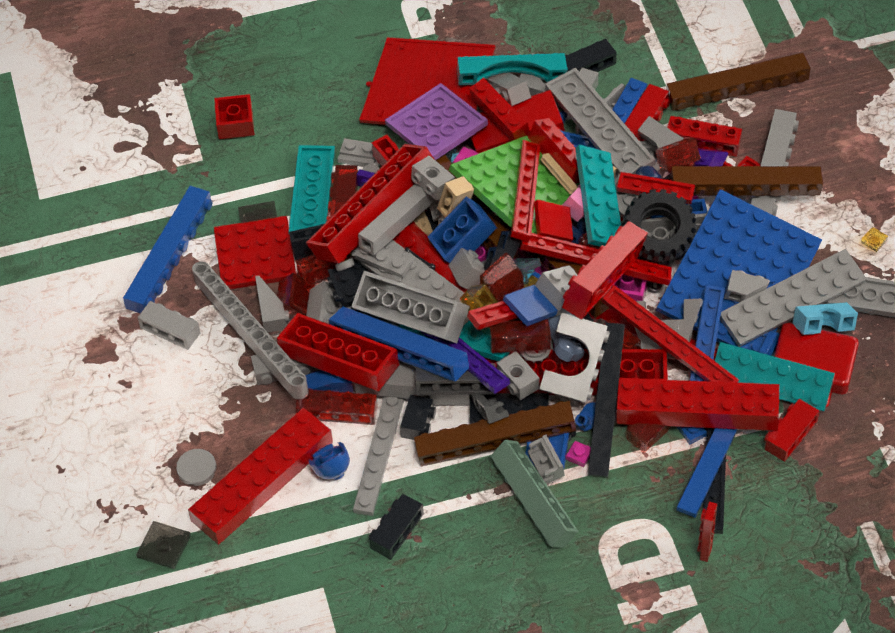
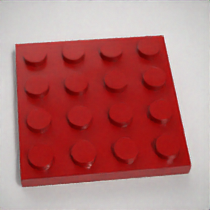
M287 216L214 227L220 278L229 289L256 286L255 276H260L266 284L297 279Z

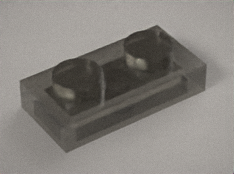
M274 201L238 207L241 223L277 217Z

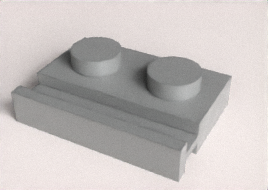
M344 138L340 155L337 158L338 163L359 167L374 164L376 159L373 157L372 144L370 142Z

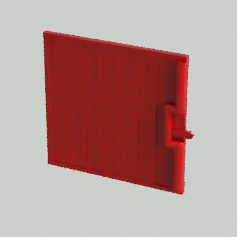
M387 37L373 81L366 82V86L370 87L359 118L360 123L386 125L385 120L440 83L477 111L478 105L472 100L469 89L472 85L458 84L457 58L465 56H493L496 46L491 44Z

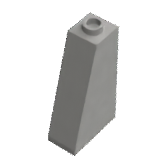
M399 361L398 368L380 391L352 382V385L356 388V394L409 399L410 395L425 398L427 396L416 395V367Z

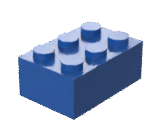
M466 196L434 229L428 238L441 256L450 263L461 247L468 251L469 249L475 251L497 227L481 206Z

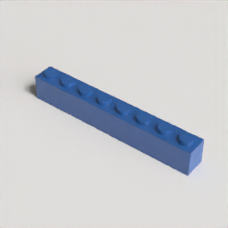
M189 186L125 293L123 301L126 309L141 314L150 301L155 303L156 297L162 293L166 280L170 279L173 268L179 264L180 256L187 250L190 239L194 238L196 229L199 224L203 223L206 212L212 207L213 201L209 191Z
M344 306L329 319V324L397 349L398 360L454 382L469 369L466 352Z

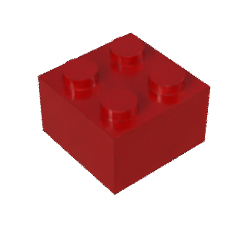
M250 94L214 98L219 139L255 135Z

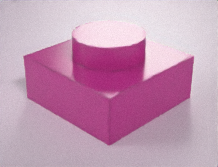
M574 441L566 455V460L585 467L590 458L591 447Z

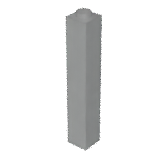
M414 184L358 234L359 248L374 256L428 208L435 199L428 195L418 184Z

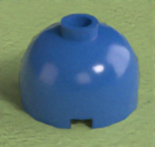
M337 442L339 446L328 444L313 454L314 459L312 461L309 459V464L317 476L327 480H338L344 476V472L350 464V457L344 443Z

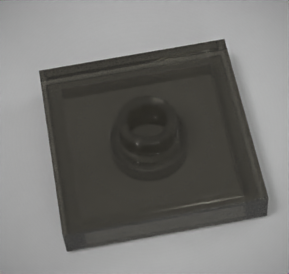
M153 521L136 554L137 558L175 569L191 534L188 531Z

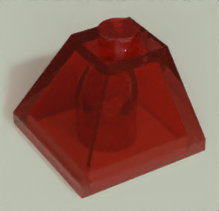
M292 273L279 281L277 297L290 308L306 316L309 292L316 285Z

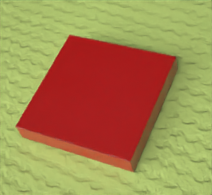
M537 199L534 202L537 234L572 242L573 231L570 207Z

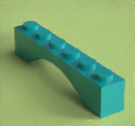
M565 53L458 57V84L474 85L482 78L486 79L493 75L509 72L530 74L549 82L567 72Z

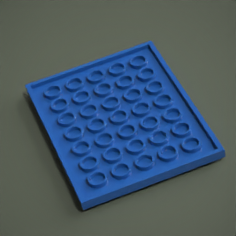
M720 189L690 248L687 250L660 300L656 311L673 320L684 319V299L703 300L706 284L723 287L726 291L728 278L732 270H741L746 274L762 276L770 280L767 287L769 288L808 268L822 239ZM723 298L721 312L739 302ZM700 307V309H699V312H698V315H697V316H698V319H697V322L694 324V327H693V330H695V331H697V332H698V326H699V320H700V314H701V308H702V307ZM720 320L716 341L738 347ZM768 333L742 345L741 348L759 352Z

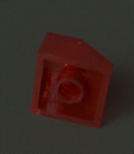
M507 252L480 275V297L489 305L501 302L505 295L524 288V276Z

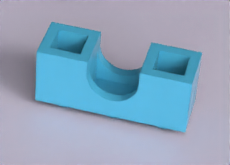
M847 302L797 306L795 308L793 324L803 335L821 333L822 325L831 326L837 332L855 330L858 312Z

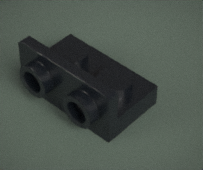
M352 267L333 273L332 269H328L330 276L327 277L331 288L335 287L336 291L332 293L336 303L340 302L342 307L351 306L359 286Z

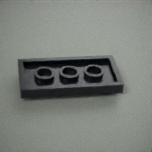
M511 393L485 394L484 396L486 399L495 397L497 402H502L504 404L502 407L508 411L509 415L522 410H532L539 406H549V393H531L522 400ZM470 395V424L484 418L476 410L473 397Z

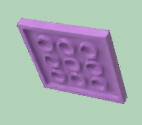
M440 83L387 118L385 123L386 126L407 143L426 146L434 159L437 160L487 126L488 119Z

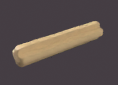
M549 153L542 155L541 162L571 195L578 186Z

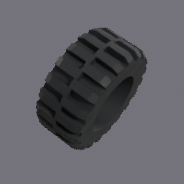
M655 189L649 190V194H646V192L639 194V197L634 198L630 206L627 207L622 226L630 221L642 229L641 222L643 219L651 215H662L670 219L677 230L676 234L667 240H656L647 235L638 259L656 262L663 265V262H667L669 265L674 263L675 258L676 260L681 259L690 248L696 232V216L692 213L691 205L685 204L686 200L683 197H676L677 193L672 191L669 194L666 193L665 189H661L660 192H656Z

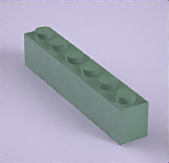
M504 440L491 455L496 468L501 471L505 477L504 480L511 486L516 498L521 501L526 513L531 516L536 528L545 537L546 543L551 547L564 548L579 531L518 441Z

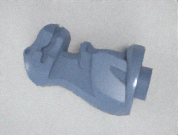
M561 315L545 319L544 325L554 341L556 355L566 362L570 360L579 361L584 356L585 351L580 343H576L577 339L556 333Z

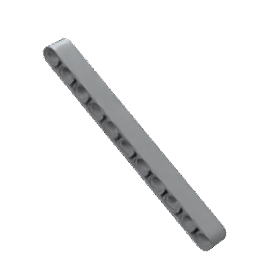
M203 261L196 262L192 266L195 283L289 394L295 399L305 398L309 390L306 376L209 264Z

